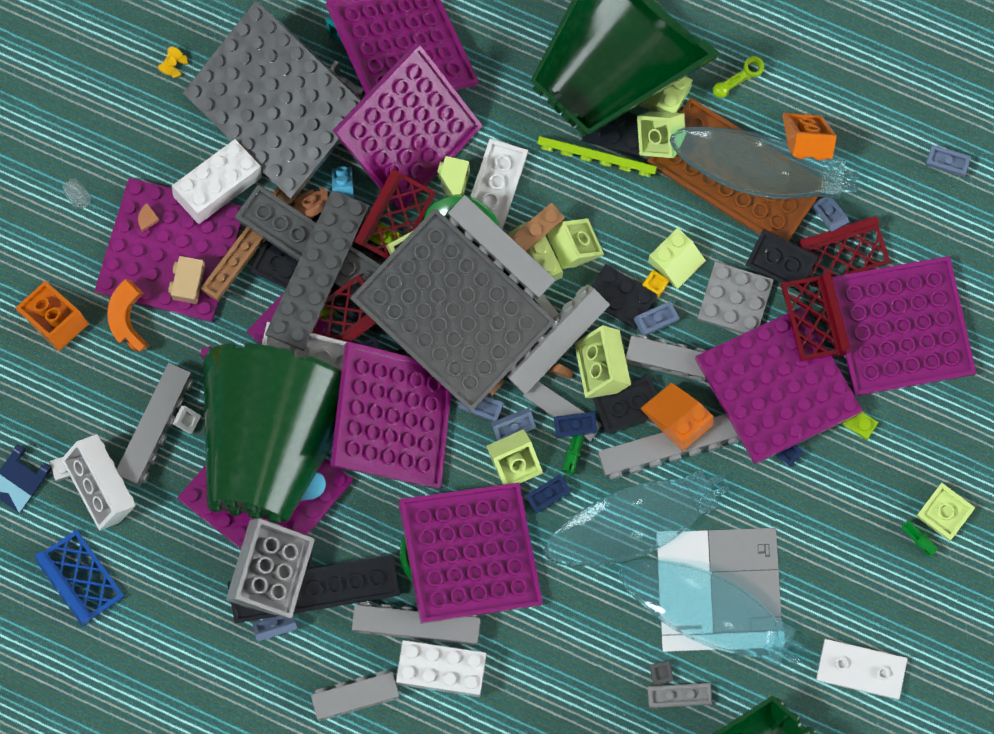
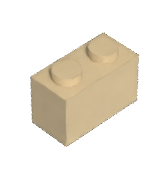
M179 256L178 262H175L173 266L174 281L170 282L168 290L173 300L197 304L206 266L203 260Z

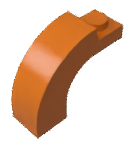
M124 279L115 289L109 301L107 313L109 327L119 343H124L128 340L127 344L132 350L143 352L150 345L132 327L130 312L135 302L144 293L131 279Z

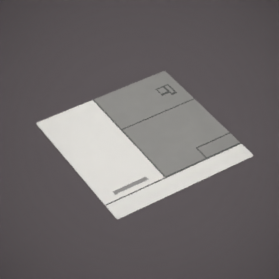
M776 528L657 532L663 651L783 647Z

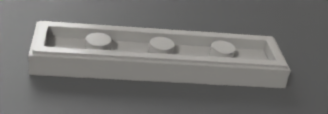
M537 382L526 394H523L525 399L552 417L585 413L540 382ZM596 420L598 432L602 424ZM596 434L582 436L591 442Z

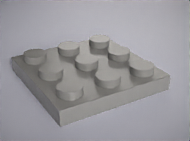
M715 262L697 320L741 334L759 327L774 279Z

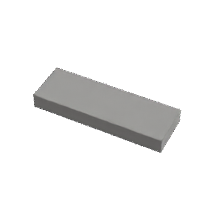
M711 683L647 687L649 708L712 705Z

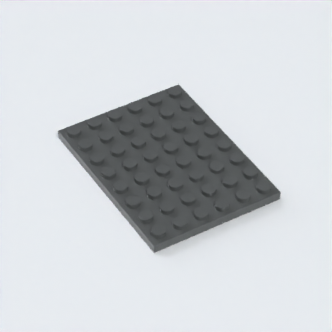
M255 1L183 92L231 141L235 139L261 166V170L290 199H294L340 143V140L332 130L362 100L259 1Z
M436 208L431 211L350 297L361 310L470 412L555 322L551 316Z

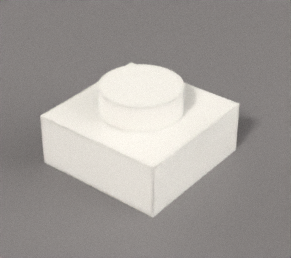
M181 406L172 424L192 434L201 415L186 406Z
M63 457L50 461L56 482L71 478L61 460Z

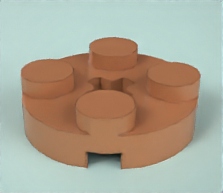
M319 188L320 191L316 192L313 189L307 190L294 200L295 205L293 208L312 220L315 215L322 212L329 194L325 188Z

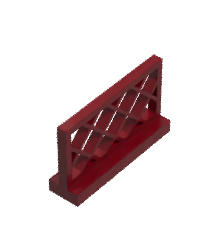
M392 169L354 242L388 258L390 255L387 252L385 246L387 244L384 242L382 232L393 229L395 237L398 239L395 228L407 225L409 233L414 231L422 220L436 192ZM401 179L410 183L412 191L400 194L398 184ZM413 185L419 187V189L414 190ZM395 190H397L398 195L393 196ZM424 190L430 193L426 202L418 204L415 192ZM413 193L416 205L404 208L401 196ZM399 197L402 209L390 212L389 201ZM424 205L423 209L420 212L419 206ZM386 207H387L388 213L383 214V212L385 211V209H386ZM417 207L418 218L408 222L405 210ZM403 211L406 223L394 226L391 214ZM389 215L392 227L381 230L378 223L380 218ZM415 223L411 229L409 224ZM377 226L379 231L373 232ZM380 234L383 245L373 247L367 242L372 235ZM384 247L385 252L379 250V248Z
M877 216L839 227L832 232L827 231L799 240L797 245L809 251L814 249L821 253L809 277H815L814 273L817 267L830 272L833 276L867 271L891 263L878 226ZM875 230L877 237L874 245L864 240L866 233ZM850 237L859 240L855 251L844 246ZM831 243L840 247L836 257L825 252ZM861 243L872 247L868 257L857 252ZM842 249L853 253L849 263L838 259ZM874 249L882 252L884 261L877 263L870 259ZM823 255L834 260L829 269L819 265ZM855 255L866 260L862 268L858 269L851 265ZM836 261L847 266L843 274L838 275L832 272ZM817 282L811 283L813 288L818 286Z
M827 272L822 273L821 276L781 283L800 362L834 355H847L850 345L831 273ZM817 282L819 291L816 295L805 289L809 283ZM794 286L801 292L797 298H794L788 293L787 287ZM803 292L813 298L809 306L798 300ZM815 300L823 304L824 310L821 314L810 308ZM795 304L806 310L802 317L794 314L793 307ZM807 312L818 317L814 326L803 319ZM820 319L828 324L829 329L826 333L816 328ZM800 323L811 329L807 337L798 332ZM812 331L823 337L819 345L808 339ZM825 338L833 343L834 350L827 351L821 347ZM805 342L816 348L813 354L804 355L803 345Z
M360 274L328 297L326 303L332 300L331 305L325 304L324 307L331 308L329 319H318V321L329 322L328 332H316V323L312 333L351 342L376 324L368 315L362 318V313H365L363 310L348 308L350 296L353 295L350 293L351 285L357 280L361 285L365 283ZM346 288H348V293L342 292ZM338 294L347 296L346 307L334 305L335 297ZM334 308L345 310L344 321L332 320ZM348 311L359 312V319L356 323L346 322ZM332 323L343 324L340 335L330 334Z

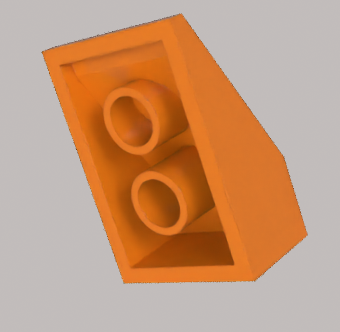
M783 113L788 149L795 158L806 159V157H813L816 160L822 161L826 160V158L833 159L837 135L822 115Z
M46 281L15 308L58 351L89 325L81 312Z
M670 383L641 407V410L682 452L713 427L714 416L700 402L673 383Z

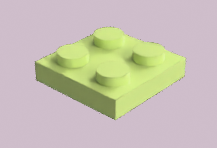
M941 483L916 517L948 541H951L975 507Z

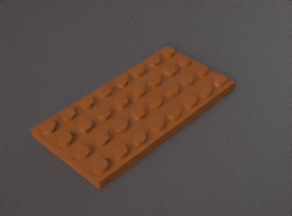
M690 98L681 113H684L685 135L674 158L651 156L647 164L657 166L656 170L759 236L763 228L790 240L827 183Z

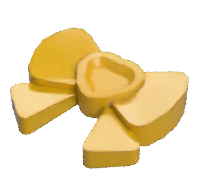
M169 47L167 57L158 66V69L165 75H171L172 78L179 77L181 73L174 66L177 62L187 65V57L182 55L178 48Z

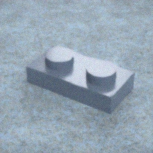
M932 145L926 166L965 177L971 156Z
M830 195L821 198L812 205L814 211L831 232L849 222L846 214Z
M667 302L636 316L634 321L641 334L646 336L678 322L680 318L671 302Z
M485 396L471 412L461 402L458 409L494 422L498 420L504 403Z
M529 408L491 422L497 441L523 429L527 432L536 428Z
M294 614L292 619L277 616L252 623L257 642L297 629Z

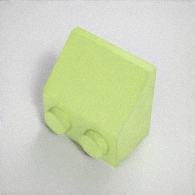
M685 77L643 102L640 106L650 111L678 113L691 89L693 80Z
M650 111L638 115L639 154L641 156L674 158L685 135L684 113Z
M445 156L444 162H440L438 179L441 180V187L447 196L465 194L470 174L469 161Z
M589 219L563 221L547 233L562 269L577 267L604 255Z
M677 228L649 255L648 262L678 289L706 260L693 241Z
M524 429L486 446L503 485L522 483L543 473L533 445Z

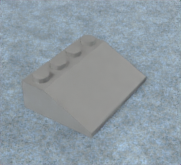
M260 518L250 520L226 600L244 607L292 619L315 539Z

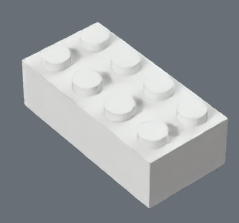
M234 139L172 185L173 197L200 224L261 179V166Z
M97 434L77 441L61 459L99 531L120 523L136 506L133 497L124 485V480L118 474L113 460L109 457L104 443Z
M403 640L396 683L402 686L480 697L486 653Z

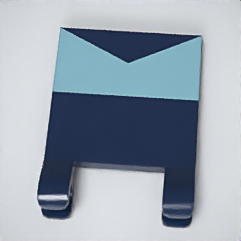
M20 445L14 447L10 457L0 469V500L18 513L22 512L42 481L52 470L50 465L43 463L36 474L18 462L26 451Z

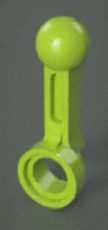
M755 56L746 59L741 72L724 83L719 82L714 85V95L717 98H724L728 95L729 90L751 77L760 76L764 70L763 61ZM748 65H756L758 67V71H750Z

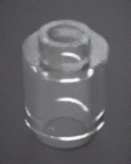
M73 178L63 185L62 188L65 196L76 209H83L90 204L91 195L80 181Z

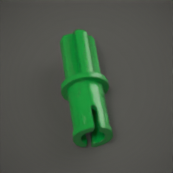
M583 436L572 437L569 449L565 452L566 459L561 470L563 473L568 471V475H574L577 461L581 458L580 452L584 442Z
M908 520L902 525L901 528L914 541L913 544L917 545L928 557L938 550V547L929 540L926 533L922 534L911 521Z

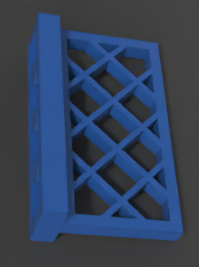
M77 530L44 552L41 551L35 555L36 563L82 627L124 598L123 593ZM76 537L80 542L79 550L67 549L68 542ZM55 550L62 551V562L53 561L49 554ZM66 552L78 554L76 565L64 563ZM81 555L91 557V567L79 565ZM63 566L75 568L73 579L63 576ZM78 569L90 571L88 581L76 579ZM93 571L103 574V584L91 582ZM75 583L87 585L85 595L75 593ZM90 585L102 587L100 598L88 596ZM104 588L113 589L117 596L111 600L104 599ZM87 599L99 601L98 609L91 614L86 608Z

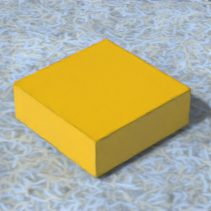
M652 270L642 286L656 293L657 298H659L670 280L657 271Z

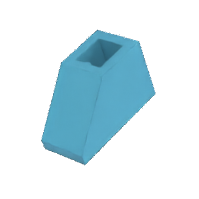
M339 166L333 168L332 190L355 199L352 167Z

